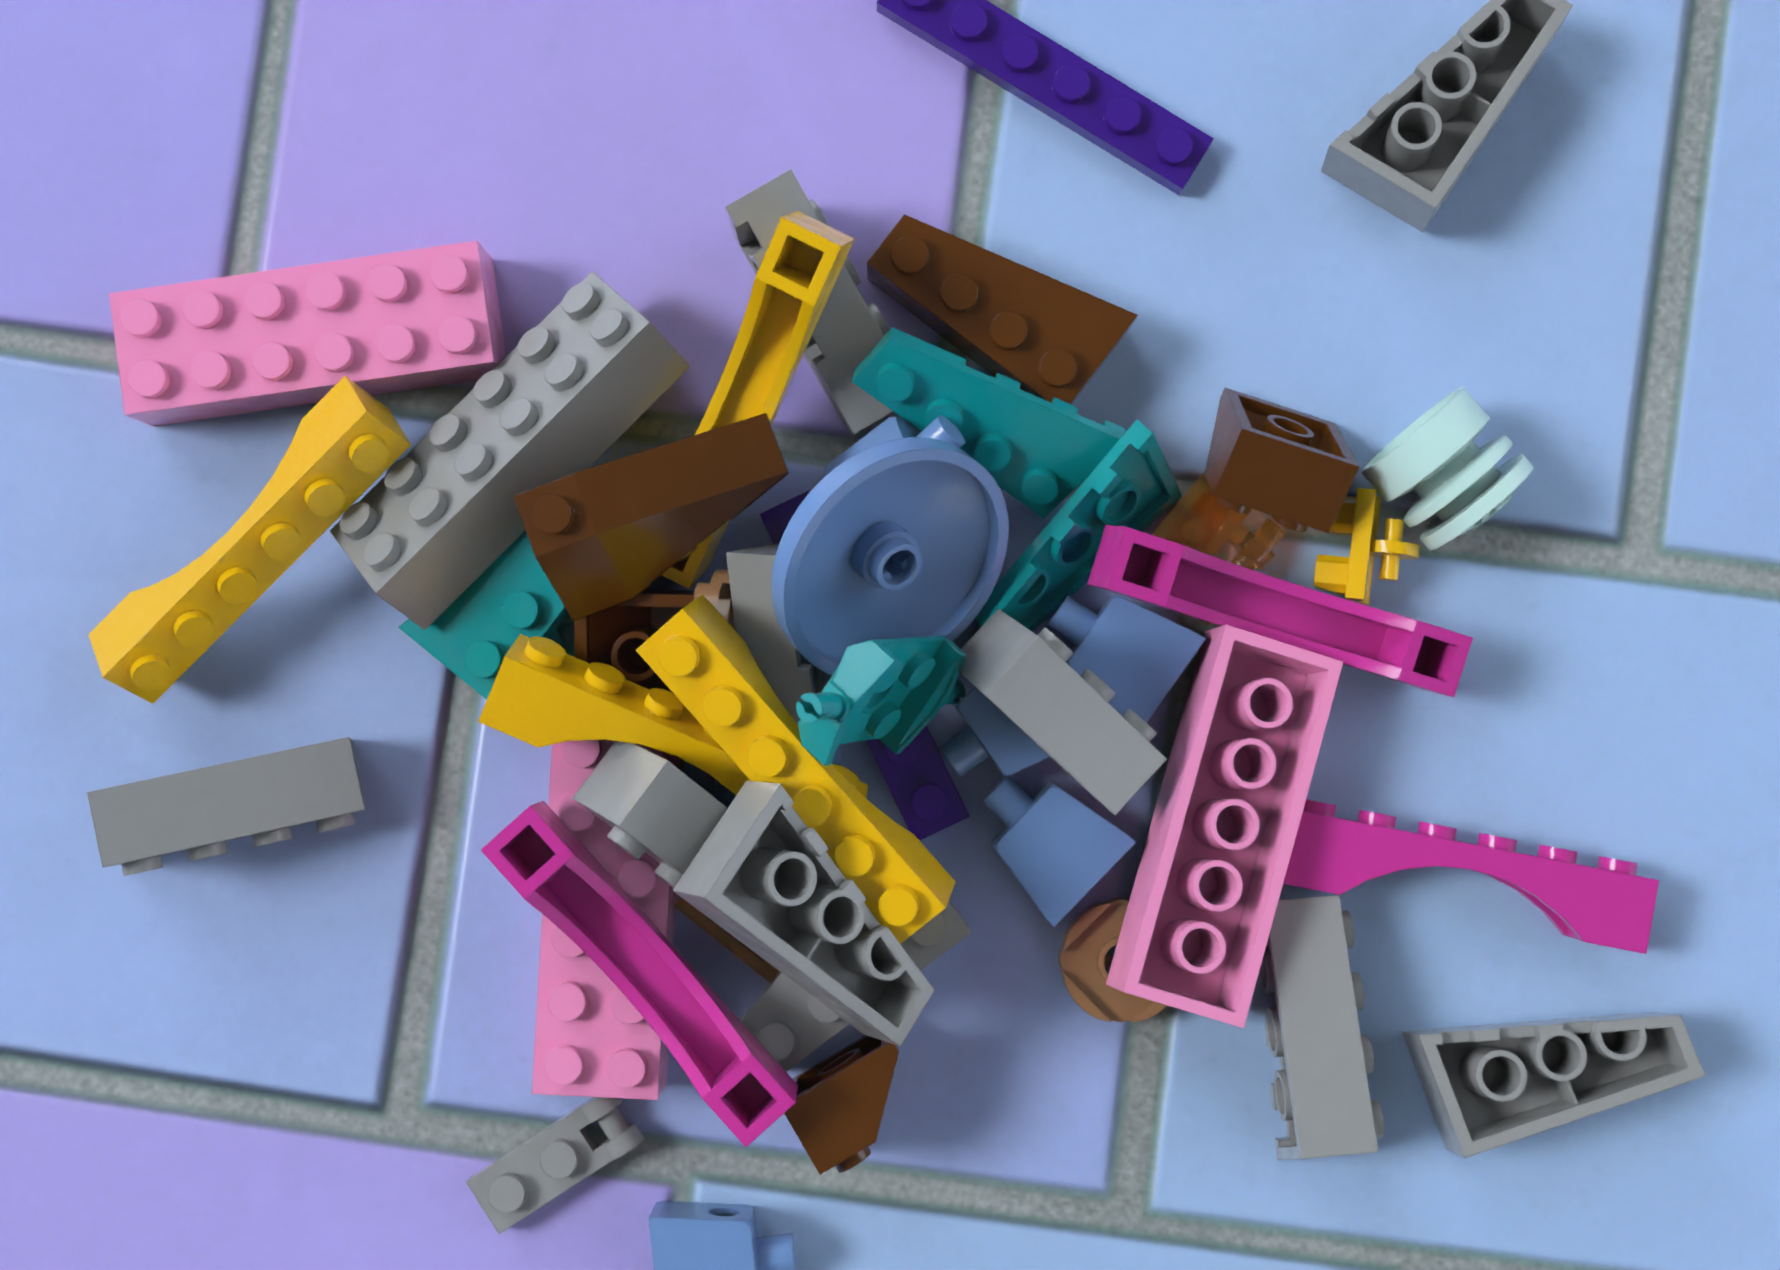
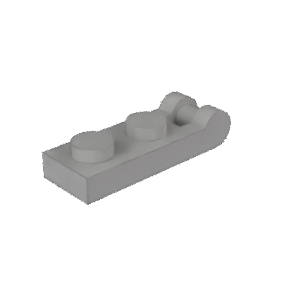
M592 1097L468 1179L467 1185L498 1234L504 1232L612 1160L623 1156L645 1139L636 1123L628 1124L618 1108V1105L622 1102L620 1098ZM596 1120L608 1137L598 1145L595 1144L585 1128Z

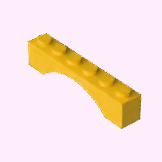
M798 210L781 216L756 274L750 299L731 354L695 435L767 413L771 425L773 424L852 247L854 238ZM729 521L697 545V549L681 562H676L665 571L662 576L689 589L708 569Z
M344 376L301 419L294 438L275 473L253 504L232 528L203 555L176 574L152 586L130 592L88 634L102 677L154 704L411 446L391 411L347 376Z
M704 594L682 608L636 649V652L750 781L780 783L794 801L791 806L807 827L815 829L829 848L826 853L844 877L854 881L867 900L864 903L880 925L889 928L900 944L947 907L956 881L913 833L893 821L868 801L832 764L824 766L802 746L797 723L772 690L756 664L746 642Z
M522 634L517 637L504 656L478 720L479 723L538 748L566 741L604 739L644 745L677 756L709 773L735 795L738 794L746 781H750L674 693L660 688H652L650 690L626 680L625 676L618 669L599 662L589 664L566 654L561 645L544 637L535 636L529 638ZM832 764L865 798L867 797L868 784L861 782L857 775L849 769Z

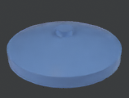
M925 437L894 439L877 444L850 457L834 468L809 492L795 511L782 535L774 560L771 580L773 608L778 624L791 644L812 665L825 673L833 675L841 662L846 648L868 640L945 635L953 642L971 624L987 602L997 583L1006 557L1009 536L1008 512L1001 489L993 476L958 447L938 439Z

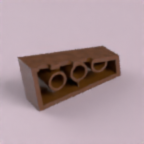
M905 214L867 261V280L992 376L996 377L997 373L1018 381L1020 382L1021 390L1049 402H1052L1055 397L1072 404L1128 332L1138 316Z

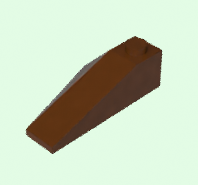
M767 413L575 472L514 496L537 561L572 620L578 621L637 598L651 586L654 580L676 562H681L695 551L697 545L727 521H732L785 478L789 471Z

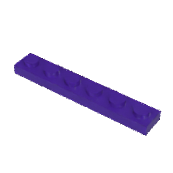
M878 0L876 2L878 13L1177 195H1180L1214 140L1211 136L987 0Z
M811 490L760 513L773 544L780 543L790 519ZM927 725L900 754H895L880 739L867 740L909 831L919 840H923L970 817Z

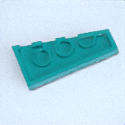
M892 327L854 369L852 383L921 432L939 415L946 417L958 428L964 437L965 444L959 449L982 465L993 476L1001 489L1043 519L1091 474L1125 433V428L1108 420H1105L1103 424H1099L1077 414L1078 407L1055 397L1052 402L1025 392L1020 389V382L999 373H997L996 377L988 376L966 366L967 361L965 358Z

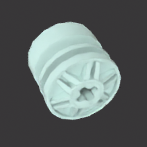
M1463 386L1450 393L1387 444L1361 470L1365 478L1387 502L1397 499L1413 489L1420 496L1419 499L1404 516V522L1410 528L1420 524L1434 514L1437 515L1420 535V540L1430 551L1438 549L1456 537L1470 533L1486 522L1511 499L1514 490L1534 469L1533 465L1523 454L1511 458L1497 468L1495 467V464L1513 445L1506 435L1492 440L1480 448L1473 442L1490 417Z

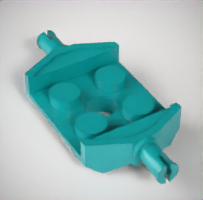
M945 635L874 639L848 646L839 666L822 692L805 693L800 697L804 701H797L796 712L801 719L798 722L802 746L824 766L831 765L835 759L834 754L840 744L880 739L895 754H900L936 716L940 708L947 704H958L961 701L959 697H965V686L957 678L967 654Z

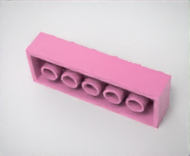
M478 241L109 293L124 415L154 427L318 403L344 376H347L370 395L479 380L485 373L492 371L506 357L493 258Z
M1226 624L1207 630L1204 633L1206 640L1200 647L1106 985L1124 993L1244 1028L1343 661Z
M605 739L580 740L552 744L548 806L674 946L677 894L672 891L674 887L654 873L660 863L645 852L638 860L607 837L612 828L572 799L615 741ZM635 744L668 760L684 773L683 759L644 745ZM542 914L532 1094L658 1100L667 1085L668 1048L608 976L565 933Z

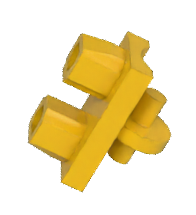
M1357 488L1356 497L1346 496L1329 533H1326L1352 536L1350 557L1318 555L1315 566L1314 586L1317 589L1337 595H1345L1347 600L1363 605H1370L1375 557L1381 558L1379 579L1398 581L1400 559H1418L1420 546L1417 544L1402 542L1404 520L1387 518L1385 520L1383 540H1377L1382 498L1377 496L1376 489Z

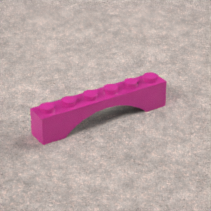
M1105 525L1087 583L1097 588L1215 625L1223 626L1227 624L1343 661V665L1450 697L1455 696L1473 640L1472 637L1416 619L1284 581L1227 562L1185 545L1125 526Z
M1306 799L1283 884L1341 895L1367 880L1399 870L1432 866L1470 869L1486 874L1515 889L1539 908L1562 935L1587 943L1647 954L1659 880L1637 876L1638 863L1599 856L1596 868L1576 864V851L1540 844L1537 856L1515 852L1517 840L1479 833L1477 844L1455 840L1457 828L1419 821L1417 833L1395 829L1397 818L1395 816L1359 810L1357 821L1334 817L1336 805Z
M545 801L530 805L481 849L483 854L524 900L565 933L620 989L669 1049L701 1098L745 1147L750 1145L796 1103L797 1083Z

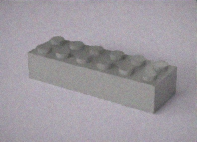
M592 271L581 283L569 289L562 302L536 327L528 330L522 336L518 345L492 371L481 376L476 382L474 389L447 415L439 418L431 427L430 432L404 458L393 463L386 472V475L359 502L351 505L344 512L341 520L330 532L375 594L423 630H426L525 531L514 496L575 472L588 469L690 366L650 321Z

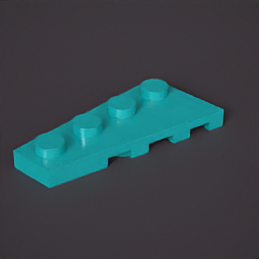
M1136 419L997 583L987 602L974 619L979 628L999 608L1030 631L1035 630L1058 609L1068 595L1072 596L1088 582L1105 525L1125 526L1143 532L1182 497L1151 430Z
M525 530L426 630H423L410 619L406 620L398 628L487 700L504 656L517 637L522 634L529 638L538 636L549 639L568 615V611L537 561Z

